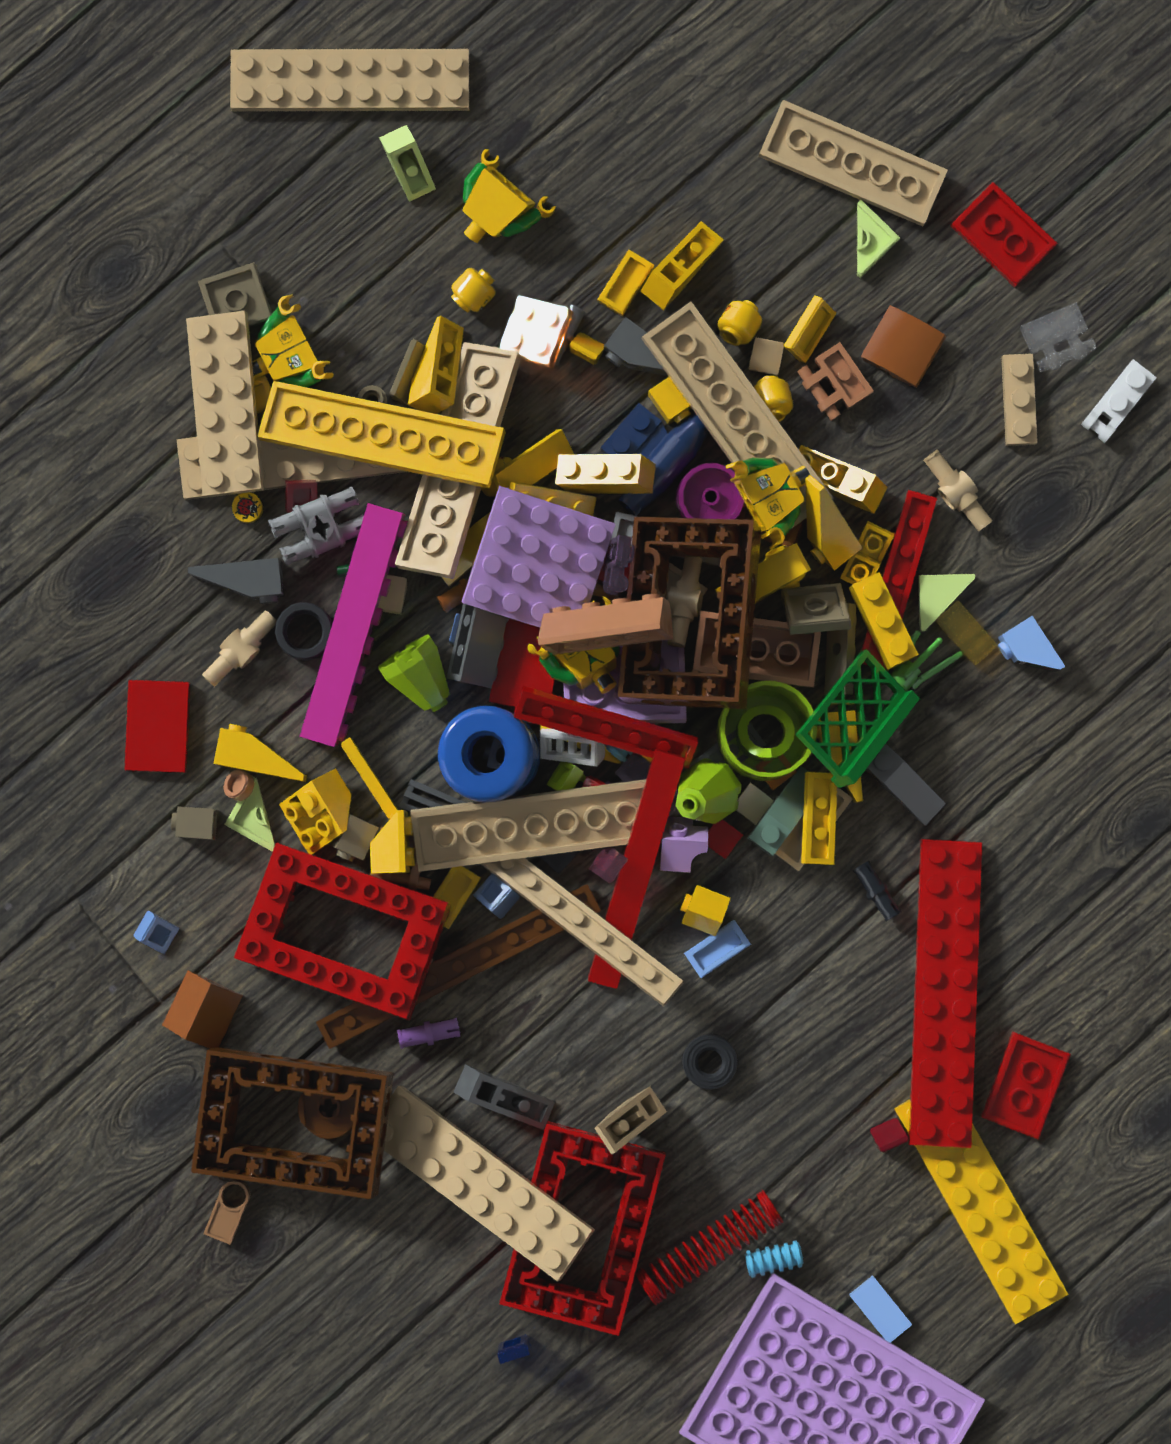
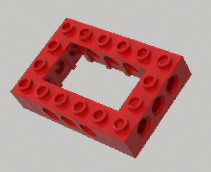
M276 843L234 958L410 1021L451 905L434 897ZM297 883L316 891L320 890L344 901H352L367 909L386 913L398 920L409 921L388 979L276 940L279 931L283 930L285 926L282 922L290 901H294L295 896L293 892Z
M547 1121L531 1182L556 1201L559 1198L568 1159L580 1162V1165L584 1166L590 1164L610 1170V1173L616 1174V1172L627 1174L598 1290L595 1293L539 1278L540 1268L513 1249L499 1304L619 1336L666 1156L665 1152L628 1142L617 1152L611 1154L598 1134Z

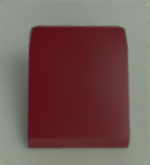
M897 1118L890 1119L870 1129L878 1150L883 1153L909 1140Z

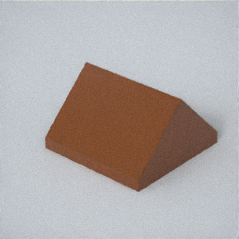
M188 970L162 1026L185 1040L207 1048L220 1047L243 995Z

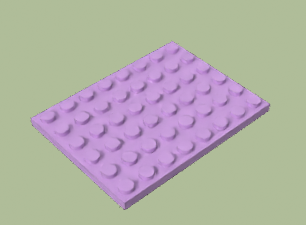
M773 1273L768 1278L679 1433L696 1444H960L985 1399Z

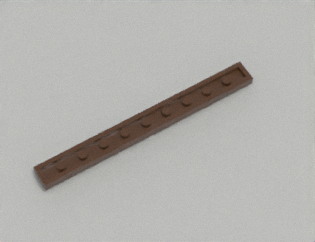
M588 884L570 892L595 913L601 911ZM537 909L430 964L416 1005L564 929ZM354 1002L322 1018L316 1024L328 1048L331 1049L395 1015Z

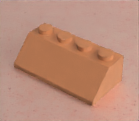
M647 594L642 596V600L630 602L629 598H618L612 600L610 605L600 606L599 602L582 604L581 609L571 610L568 606L555 607L552 609V613L543 614L538 645L553 655L674 639L670 602L664 597H660V594Z
M700 612L693 670L714 674L719 672L712 663V652H715L717 630L714 628L715 622H718L719 613ZM754 618L749 679L777 681L790 685L814 688L821 632L790 635L787 622Z

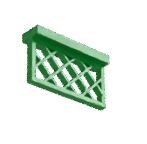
M865 649L851 663L796 733V736L834 775L831 781L838 788L852 785L857 782L920 698L913 690L906 692L874 656ZM864 661L871 668L872 679H861L860 666ZM846 684H854L855 700H845L844 686ZM862 684H872L874 700H863ZM880 684H886L894 693L889 701L881 700ZM830 705H838L839 721H828L827 708ZM845 705H856L857 721H847ZM864 705H874L875 719L872 722L865 721ZM813 726H821L822 743H816L808 734ZM829 726L840 727L841 743H830ZM847 726H858L859 739L856 743H849ZM831 747H841L842 761L839 765L832 760Z

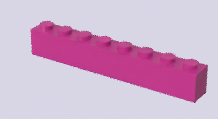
M370 503L367 504L299 737L333 747L338 746L339 741L343 742L346 739L349 725L344 724L348 712L353 713L356 705L357 696L353 695L356 683L361 684L366 667L361 665L364 655H370L373 647L374 638L370 637L373 625H379L383 612L382 608H378L381 596L387 597L391 580L387 579L390 567H396L395 562L399 550H396V545L399 538L403 539L408 521L404 520L405 514Z

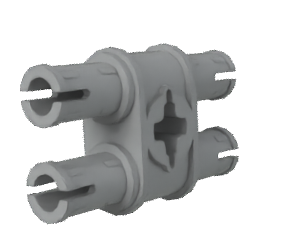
M349 487V489L329 497L322 494L316 500L301 506L295 505L290 513L268 520L275 538L298 528L304 530L305 536H303V540L279 548L286 566L308 556L318 558L319 554L339 546L342 548L347 540L358 536L364 517L363 514L339 525L333 519L335 513L354 505H359L353 487ZM315 516L322 523H326L322 526L323 537L315 529L312 530V528L316 527Z

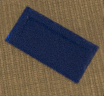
M525 1334L500 1342L497 1351L500 1364L530 1355L531 1343L528 1335Z

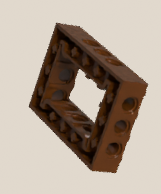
M634 517L627 598L630 599V602L642 600V596L647 594H660V597L666 599L670 556L721 558V591H717V598L720 600L718 622H715L714 628L717 630L715 652H712V663L719 672L718 674L702 673L699 670H692V673L672 672L666 668H662V671H660L662 640L622 646L618 698L626 704L746 709L761 528L754 520Z
M219 1047L208 1049L191 1172L372 1199L379 1193L394 1073ZM258 1085L272 1087L278 1092L284 1090L305 1092L306 1096L314 1094L334 1096V1100L340 1101L356 1098L355 1111L351 1114L350 1121H353L351 1142L347 1145L346 1152H349L348 1159L234 1142L241 1086L253 1087Z

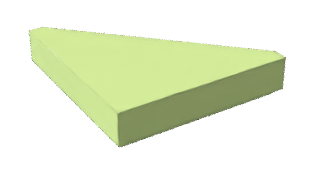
M862 200L857 203V276L861 279L900 240V237Z
M975 574L918 576L920 632L926 631L975 579Z
M253 777L254 788L252 793L245 800L236 803L224 825L273 852L275 847L273 834L258 780Z

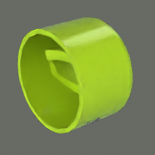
M777 681L752 683L748 685L746 709L723 708L720 714L716 731L719 750L728 765L744 777L759 781L782 778L802 765L811 754V751L796 736V733L814 711L808 700L790 685ZM762 714L776 718L783 729V738L780 744L773 748L756 746L748 735L750 720ZM813 726L808 732L815 742L817 726ZM736 730V737L727 742L726 736ZM736 744L739 747L738 755L735 756L730 751L729 745ZM743 754L749 757L742 763L737 759ZM782 754L791 764V767L788 769L778 759ZM761 761H771L763 767L766 772H758L755 766Z

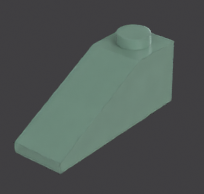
M802 766L799 767L747 837L748 840L770 856L776 853L803 816L805 772L809 771Z

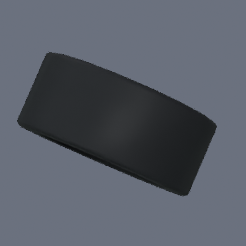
M300 602L290 605L281 613L276 622L275 634L277 642L286 654L297 660L309 661L317 659L324 654L332 627V620L322 608L313 603ZM310 614L321 623L323 630L322 638L313 648L299 649L293 646L288 639V625L297 615Z

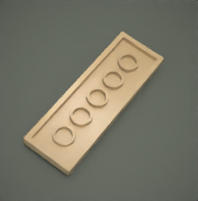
M785 100L782 101L759 153V157L920 226H924L948 171L943 167Z
M244 310L186 318L202 496L208 498L264 491L260 440L257 437L259 429L248 313Z

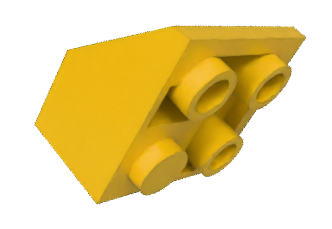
M335 768L311 780L279 804L308 854H315L347 831L351 793Z
M397 810L370 842L371 874L410 873V866H415V849L409 847V836H414L412 817H408L407 811Z

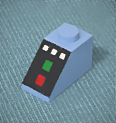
M1033 616L998 637L1001 642L998 644V648L1007 660L1011 658L1016 664L1057 672L1065 667Z

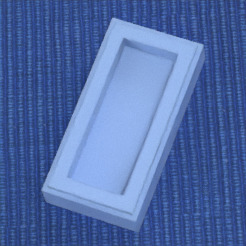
M732 920L720 928L716 936H708L684 954L699 977L703 978L749 947L751 943L736 921Z
M873 1275L849 1294L883 1338L890 1343L912 1325Z

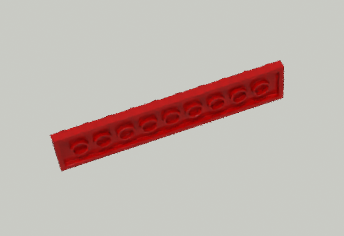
M920 840L909 1145L971 1148L982 842Z

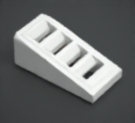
M555 729L540 730V759L597 767L605 757V744ZM552 739H556V751L552 750ZM564 740L568 741V751H564ZM577 742L581 743V751H577Z

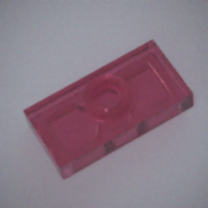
M604 847L595 858L589 870L610 884L628 861V858L611 847Z

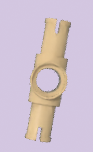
M938 449L923 460L939 480L937 483L940 486L938 493L952 510L963 511L977 531L982 530L992 522V519L976 500L978 498L976 495L978 492L976 485L964 471L958 472L957 469L953 470Z
M685 557L681 579L677 581L676 586H671L668 601L671 607L674 639H668L667 643L673 647L685 648L689 624L701 612L703 591L700 590V585L698 584L702 565V558Z
M265 610L247 629L244 627L242 630L239 628L234 630L220 645V656L202 676L215 687L233 668L236 670L238 667L242 669L247 666L260 651L259 646L261 643L259 641L276 625L277 620Z

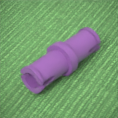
M457 1018L431 1024L430 1021H426L421 1026L397 1030L401 1049L428 1043V1046L434 1045L433 1041L460 1037Z

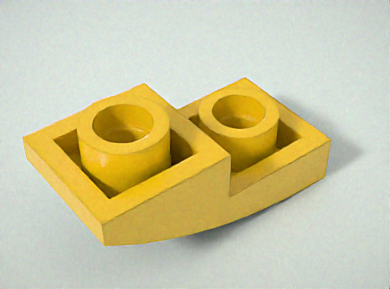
M867 521L858 539L862 549L848 560L840 579L854 584L876 574L895 534Z

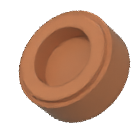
M241 769L232 771L224 782L225 794L235 801H243L248 798L254 788L252 775Z

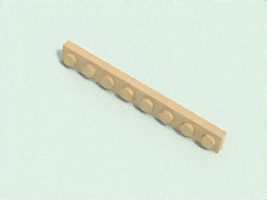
M526 858L481 864L663 1007L682 986V979Z

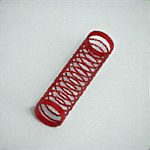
M764 1190L759 1191L756 1196L767 1218L753 1200L748 1198V1202L759 1224L747 1208L740 1204V1208L751 1230L739 1214L732 1209V1214L744 1237L727 1215H723L735 1241L721 1223L715 1220L716 1226L727 1247L714 1230L707 1225V1229L719 1253L703 1232H698L711 1259L696 1239L690 1236L704 1266L684 1241H682V1245L695 1270L677 1247H674V1251L687 1276L668 1252L665 1253L679 1282L661 1258L657 1257L671 1288L652 1263H649V1266L662 1292L643 1268L638 1270V1272L636 1271L635 1274L654 1305L660 1304L663 1299H667L662 1283L672 1294H675V1287L670 1277L683 1289L684 1284L678 1271L689 1283H692V1278L687 1267L696 1277L700 1278V1272L695 1261L708 1273L709 1269L702 1254L712 1266H717L710 1248L721 1261L725 1262L724 1254L718 1242L730 1256H733L732 1248L726 1236L739 1251H741L742 1247L735 1232L749 1246L750 1241L742 1225L755 1240H758V1235L750 1219L766 1235V1229L758 1213L771 1229L775 1228L774 1224L778 1227L781 1223H784Z

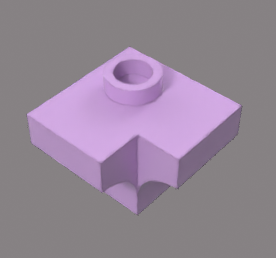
M668 816L661 840L660 871L690 873L694 857L708 851V827L693 826V819Z

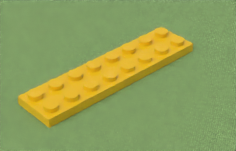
M273 381L257 437L260 441L490 489L506 432L504 428Z
M910 1099L894 1108L908 1135ZM973 1123L971 1148L914 1145L1015 1325L1069 1295Z

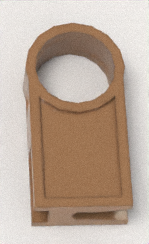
M231 1180L222 1186L203 1233L204 1235L229 1245L233 1242L246 1206L250 1201V1189L246 1183L241 1180ZM236 1184L244 1189L246 1198L242 1205L232 1207L224 1200V1190L229 1185Z

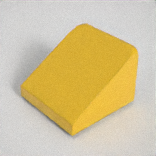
M581 332L570 343V352L593 365L597 364L604 351L603 343Z

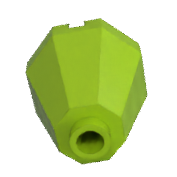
M429 634L407 644L405 646L406 649L399 652L398 650L378 668L386 681L424 711L431 709L432 712H435L448 703L446 698L450 695L437 646Z
M704 758L681 773L676 807L682 817L716 824L738 809L739 801L737 802L742 785L728 764L722 762L714 763L710 762L712 760Z

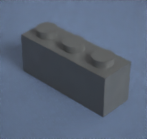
M463 603L447 679L492 689L493 682L498 673L497 663L499 654L504 646L503 636L506 623L510 618Z

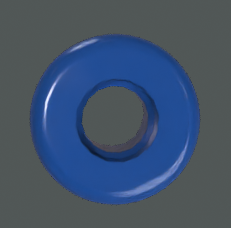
M477 706L461 712L446 726L438 745V762L444 779L459 795L477 802H496L513 796H519L531 785L540 765V746L530 725L524 720L514 718L513 712L495 706ZM489 735L497 738L502 743L505 757L502 765L497 770L484 773L475 764L472 751L473 746L481 737Z

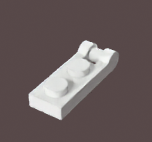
M1133 359L1081 425L1087 430L1091 428L1099 435L1097 438L1105 443L1157 377ZM1101 413L1111 420L1107 426L1098 419Z

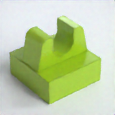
M560 762L546 785L555 791L573 789L578 781L583 783L586 776L583 774L584 771L568 762Z

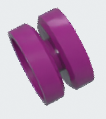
M704 463L691 469L680 480L676 490V507L681 518L736 519L741 512L744 500L734 482L730 481V479L735 477V473L730 468L726 469V466L718 463ZM713 491L716 494V497L713 499L714 502L706 501V492L710 493Z

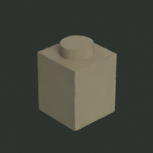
M177 806V813H172L171 831H175V837L216 840L218 810Z
M349 814L347 831L334 839L331 846L338 849L336 855L353 862L355 857L364 860L369 850L370 842L374 839L379 827Z

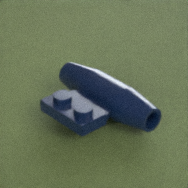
M638 403L600 447L604 454H642L656 464L652 494H622L618 500L621 506L632 515H639L663 495L697 455L710 432L695 412L667 433L662 420Z

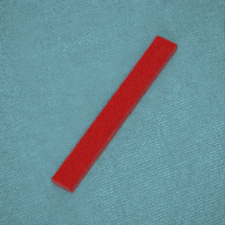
M658 749L654 751L605 918L609 924L631 941L685 762L684 756ZM595 954L588 975V981L617 989L621 973Z

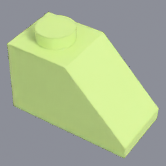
M407 125L379 137L409 202L436 190L418 145Z

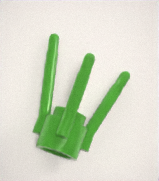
M918 630L911 637L914 645L920 636V631ZM939 637L914 663L911 661H907L905 664L902 663L892 668L894 671L890 675L906 692L911 687L915 690L922 682L961 658L963 652H957L918 677L921 673L918 667L943 642V639Z

